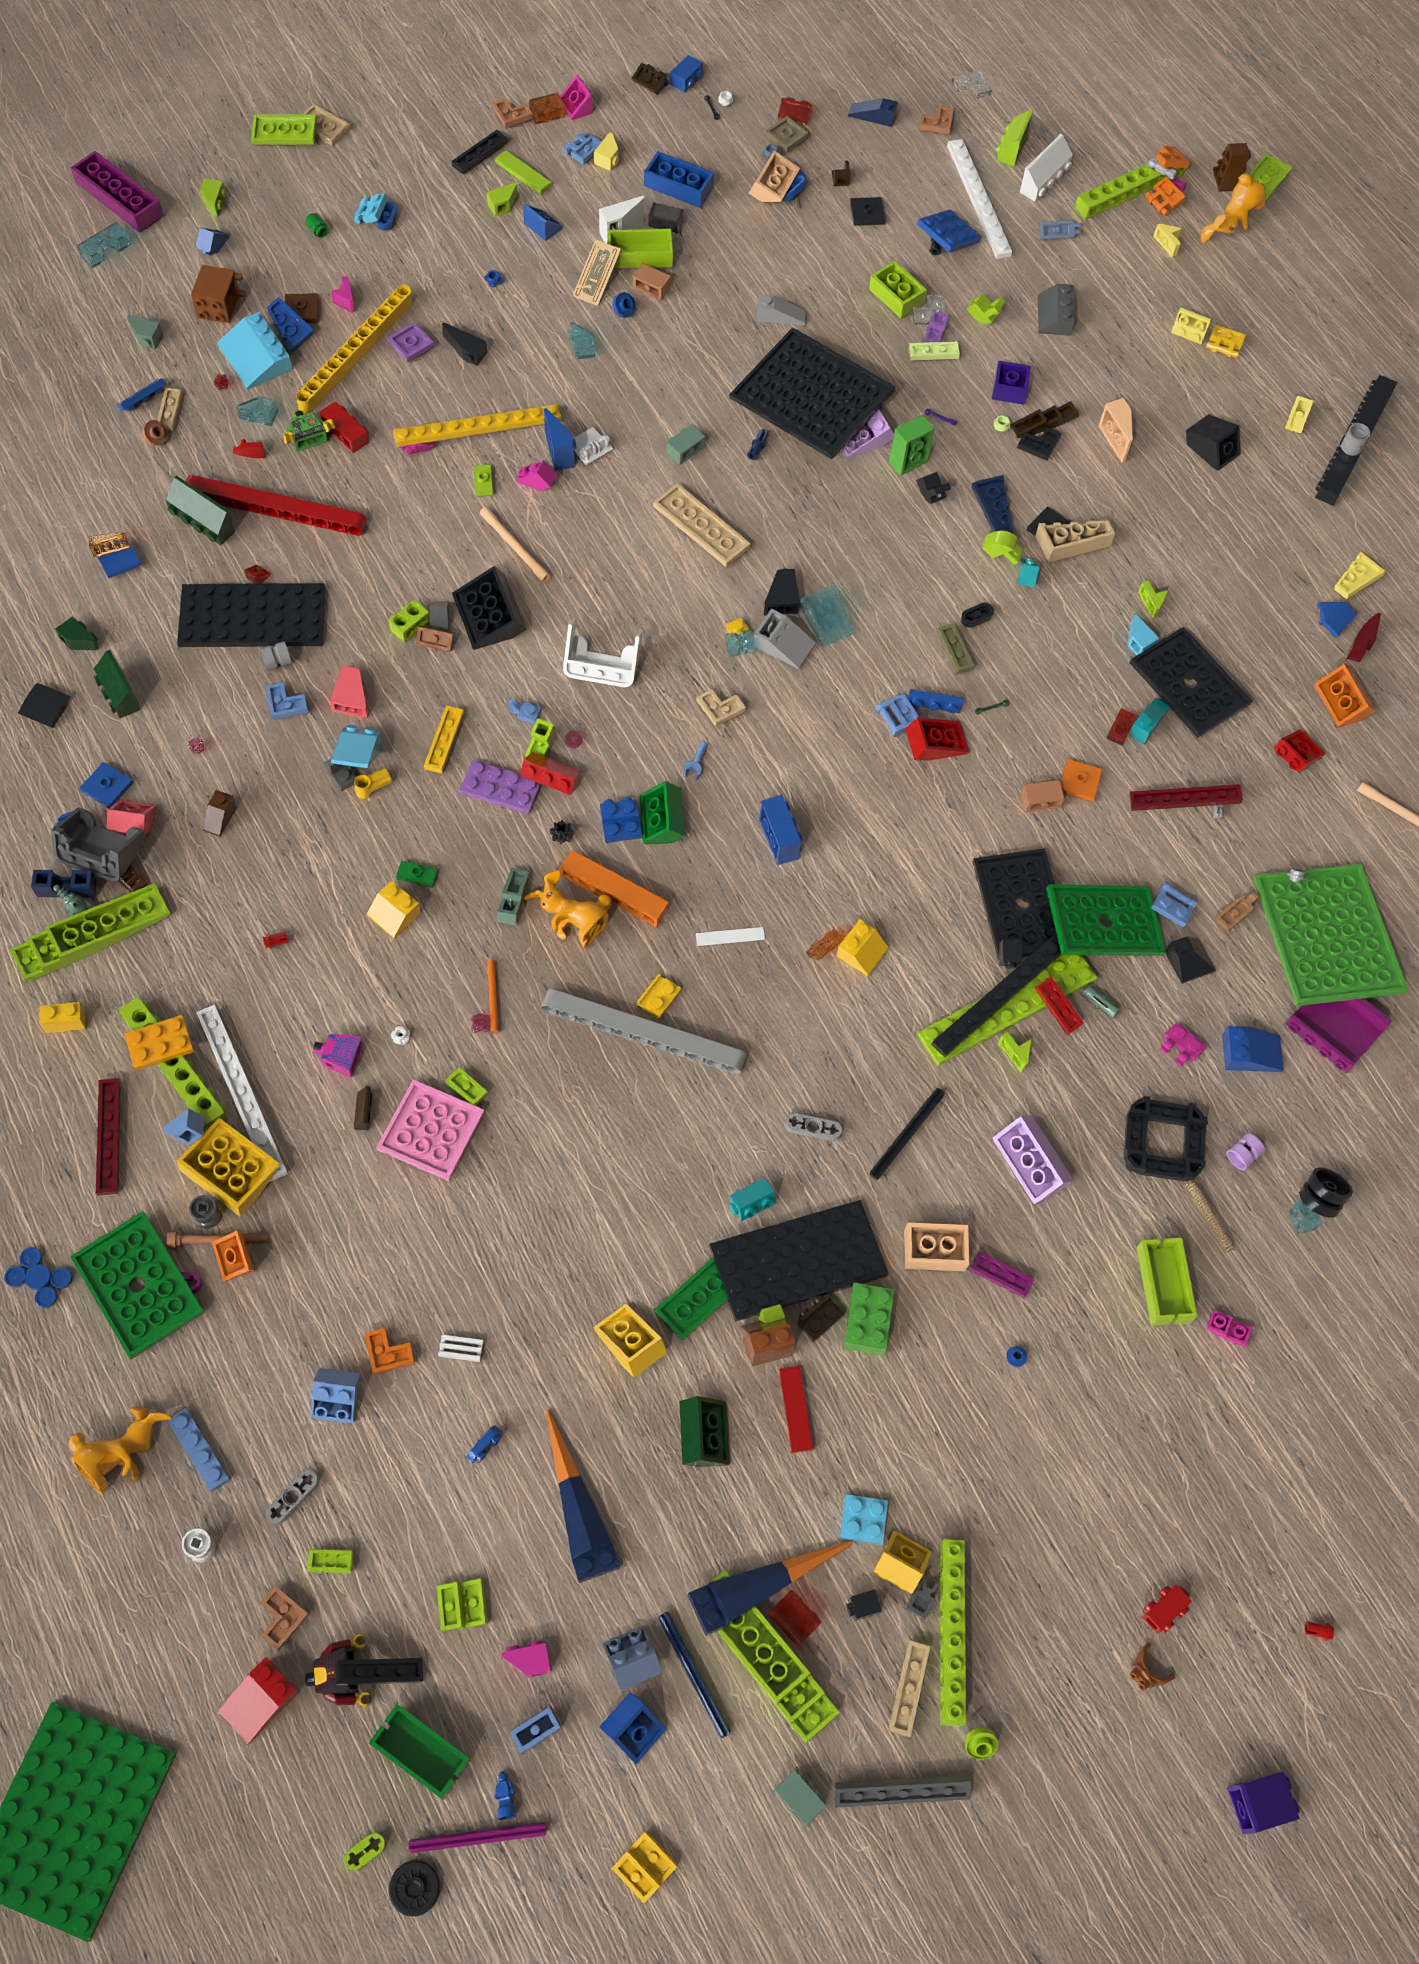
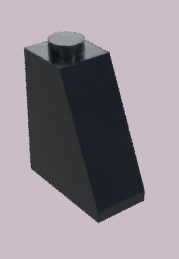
M785 568L777 570L764 602L763 614L766 616L771 609L781 614H798L800 602L795 569Z

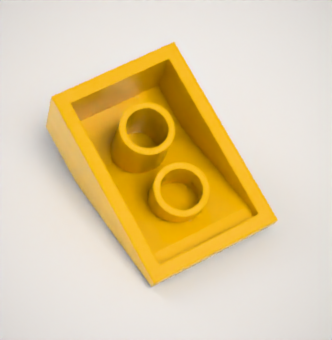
M624 1304L593 1327L620 1364L634 1378L667 1354L662 1338L627 1304Z

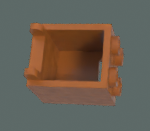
M202 265L191 293L197 318L230 323L239 297L247 296L246 291L240 290L237 280L243 279L242 274L235 273V270Z

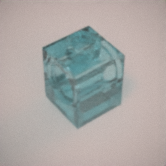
M1303 1201L1293 1204V1208L1288 1212L1297 1235L1316 1230L1321 1225L1318 1214L1309 1209ZM1300 1213L1305 1214L1307 1219L1302 1218Z

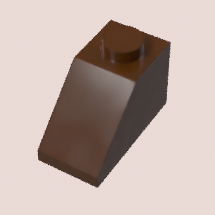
M215 790L207 805L203 831L221 837L237 807L233 795Z

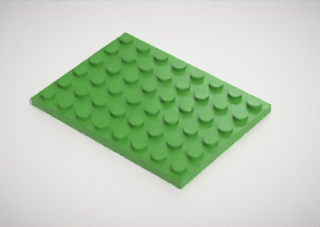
M1362 864L1301 870L1306 872V879L1301 880L1300 883L1289 880L1290 877L1287 876V872L1256 875L1253 880L1296 1006L1405 994L1408 991Z

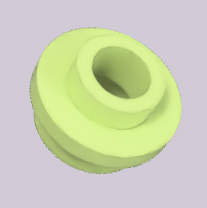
M1003 415L998 416L994 421V428L1001 432L1007 431L1010 428L1009 418Z

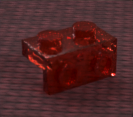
M791 97L782 98L777 117L783 119L788 116L796 123L807 125L810 112H812V104L804 100L801 102L795 101Z
M790 1590L767 1613L797 1647L822 1623L816 1613L811 1611L802 1598L793 1590Z

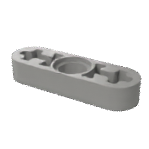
M791 1113L786 1117L785 1121L787 1131L795 1134L836 1141L842 1133V1126L832 1120ZM793 1119L797 1120V1124L795 1127H793L791 1123ZM803 1121H806L804 1129H802ZM816 1123L819 1129L815 1132L810 1131L808 1125ZM823 1125H825L826 1130H824V1133H821ZM831 1127L835 1128L836 1132L834 1135L830 1134L831 1131L829 1130H831Z
M311 1470L301 1472L267 1508V1519L275 1525L283 1523L317 1487V1475ZM313 1476L311 1479L313 1483L311 1485L306 1484L302 1488L305 1491L302 1494L295 1486L298 1484L301 1487L305 1483L304 1477L310 1478ZM292 1491L297 1492L298 1500L294 1503H288L286 1500L288 1493ZM283 1501L289 1509L286 1510L284 1507L280 1511L282 1516L279 1519L277 1517L272 1519V1511L274 1509L280 1510L282 1508L280 1502Z

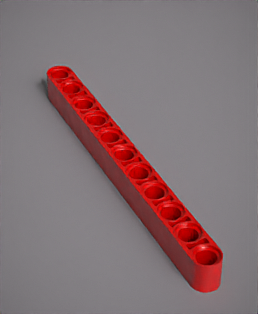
M188 475L186 479L187 483L222 506L355 536L362 534L367 522V517L364 514L195 475Z

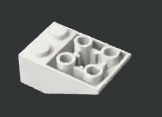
M644 196L599 209V230L605 243H607V230L637 229L644 222Z

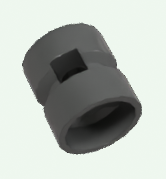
M200 1195L190 1203V1214L199 1227L210 1229L220 1222L221 1211L212 1197Z

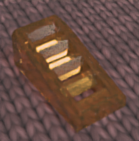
M125 531L89 536V547L93 557H100L130 547Z

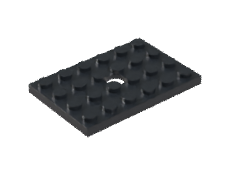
M1185 627L1141 652L1129 662L1197 738L1251 705L1253 701ZM1184 679H1194L1197 683L1196 687H1187L1184 684Z
M1045 848L973 858L972 862L998 961L999 943L1002 939L1022 940V957L1031 956L1057 933L1046 890L1049 884H1055ZM1022 899L1028 903V909H1017L1015 901Z

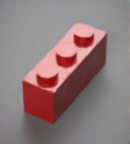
M335 401L319 411L323 421L333 420L336 429H331L330 431L352 453H355L369 443L368 430L361 426L354 416H350L344 406H340Z
M531 752L523 760L520 776L571 795L578 788L582 771Z

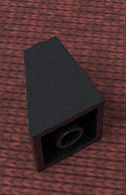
M1208 414L1186 430L1187 445L1217 471L1241 455L1239 425Z

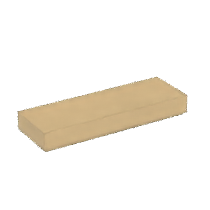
M165 388L157 421L166 427L167 432L174 433L183 397L182 389Z

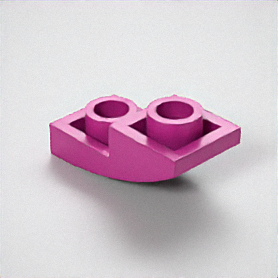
M1213 1310L1206 1329L1246 1348L1253 1327L1233 1320V1316Z

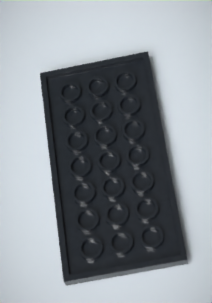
M182 584L177 645L178 647H265L269 645L274 647L276 643L285 641L286 646H322L325 584Z
M861 1200L709 1244L735 1322L760 1315L761 1310L778 1304L783 1308L819 1297L820 1295L850 1288L853 1286V1283L863 1284L886 1277L889 1274Z

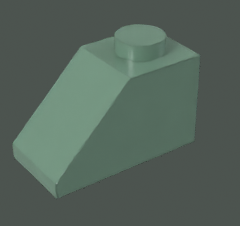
M128 315L127 319L130 329L139 345L155 349L163 335L160 323Z

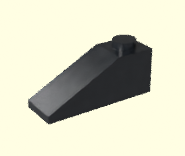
M443 322L444 338L463 360L478 366L487 354L486 341Z

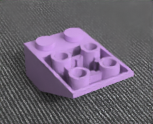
M880 409L874 413L843 447L848 458L882 447L893 440L894 432Z

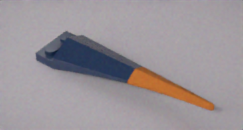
M546 1410L572 1563L578 1582L581 1583L620 1569V1564L613 1543L550 1411Z
M853 1541L844 1542L716 1580L689 1592L687 1597L705 1635L707 1636L726 1628L792 1582L851 1546Z

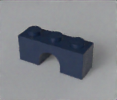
M33 870L31 888L37 897H60V895H57L58 892L53 890V887L58 885L60 889L68 890V893L74 892L83 898H95L97 880L92 870H72L71 877L58 876L53 870Z

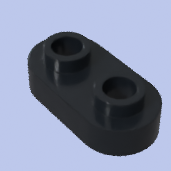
M981 603L971 607L962 613L961 623L965 627L972 628L989 621L993 616L994 608L988 603Z

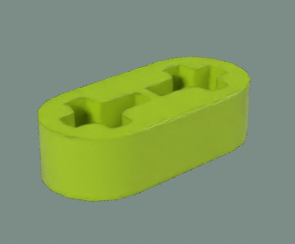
M372 1833L347 1851L344 1857L345 1866L353 1871L363 1868L384 1851L386 1847L384 1837L378 1833ZM372 1838L375 1840L380 1839L381 1842L378 1844L379 1850L371 1849L368 1852L366 1851V1848L371 1845L370 1840ZM363 1851L364 1855L359 1858L360 1864L358 1866L356 1864L350 1865L351 1854L358 1855Z

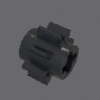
M563 820L558 823L554 822V828L550 829V834L553 835L552 841H558L560 844L566 841L570 842L569 836H573L571 824H567Z

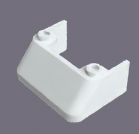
M573 617L568 624L563 665L565 675L580 680L629 687L633 683L636 674L643 629L638 631L635 645L626 646L622 651L621 657L587 651V640L582 636L575 635L577 618Z

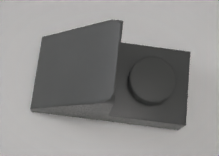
M331 759L323 762L341 791L354 785L356 777L348 765L331 763Z

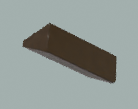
M370 1086L364 1087L357 1093L354 1120L355 1130L369 1129L372 1105Z

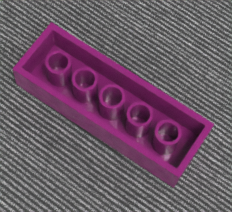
M92 152L70 167L75 183L136 231H142L163 216L160 201L98 152Z

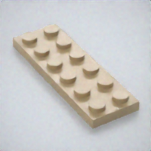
M678 483L653 502V507L725 567L750 548L751 543Z

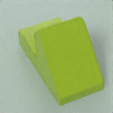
M1149 580L1141 583L1138 593L1152 619H1155L1168 590L1156 593Z
M1006 1032L1001 1035L998 1044L1022 1073L1028 1064L1031 1039L1018 1046L1015 1037L1010 1036Z

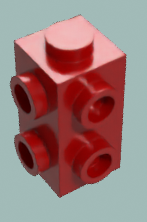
M1177 1584L1171 1588L1167 1585L1159 1593L1161 1596L1156 1602L1152 1600L1144 1607L1146 1612L1141 1617L1156 1633L1161 1631L1168 1632L1175 1625L1173 1620L1177 1616L1183 1617L1190 1610L1187 1607L1192 1602L1189 1598V1593Z

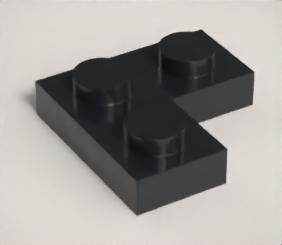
M1046 427L1041 438H1037L1025 432L1017 448L1048 461L1062 433Z

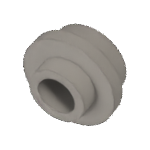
M1291 868L1290 872H1287V876L1290 877L1289 880L1300 883L1301 880L1306 879V872Z

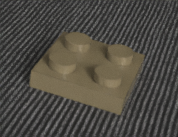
M786 116L765 131V136L788 152L807 139L809 132Z

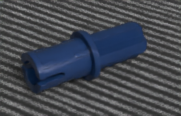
M761 429L756 439L752 441V446L747 454L749 459L757 460L760 451L764 448L768 431Z

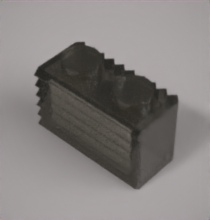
M653 203L648 216V226L654 229H671V232L679 233L684 219V209Z

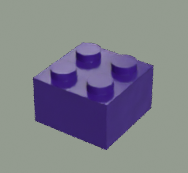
M998 361L991 399L1024 405L1031 366Z

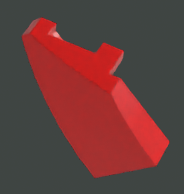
M243 438L240 445L233 447V453L248 458H265L262 442L246 443V439Z

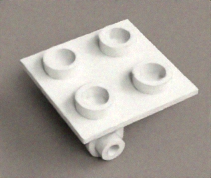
M594 427L575 437L577 448L574 450L585 465L613 450L608 443L610 442L607 435L601 436Z

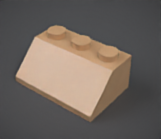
M774 150L749 194L761 202H781L800 168Z

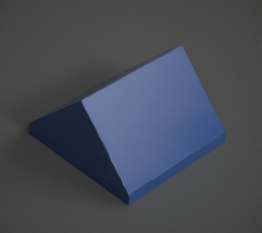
M528 204L523 205L524 224L545 241L563 229L560 223L542 209Z

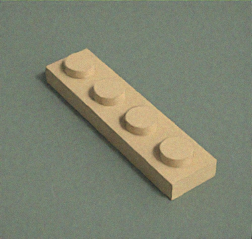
M911 1640L908 1641L888 1728L889 1732L911 1737L931 1646Z

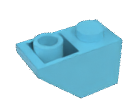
M1135 614L1129 626L1128 647L1138 655L1155 645L1159 637L1146 625L1143 619Z

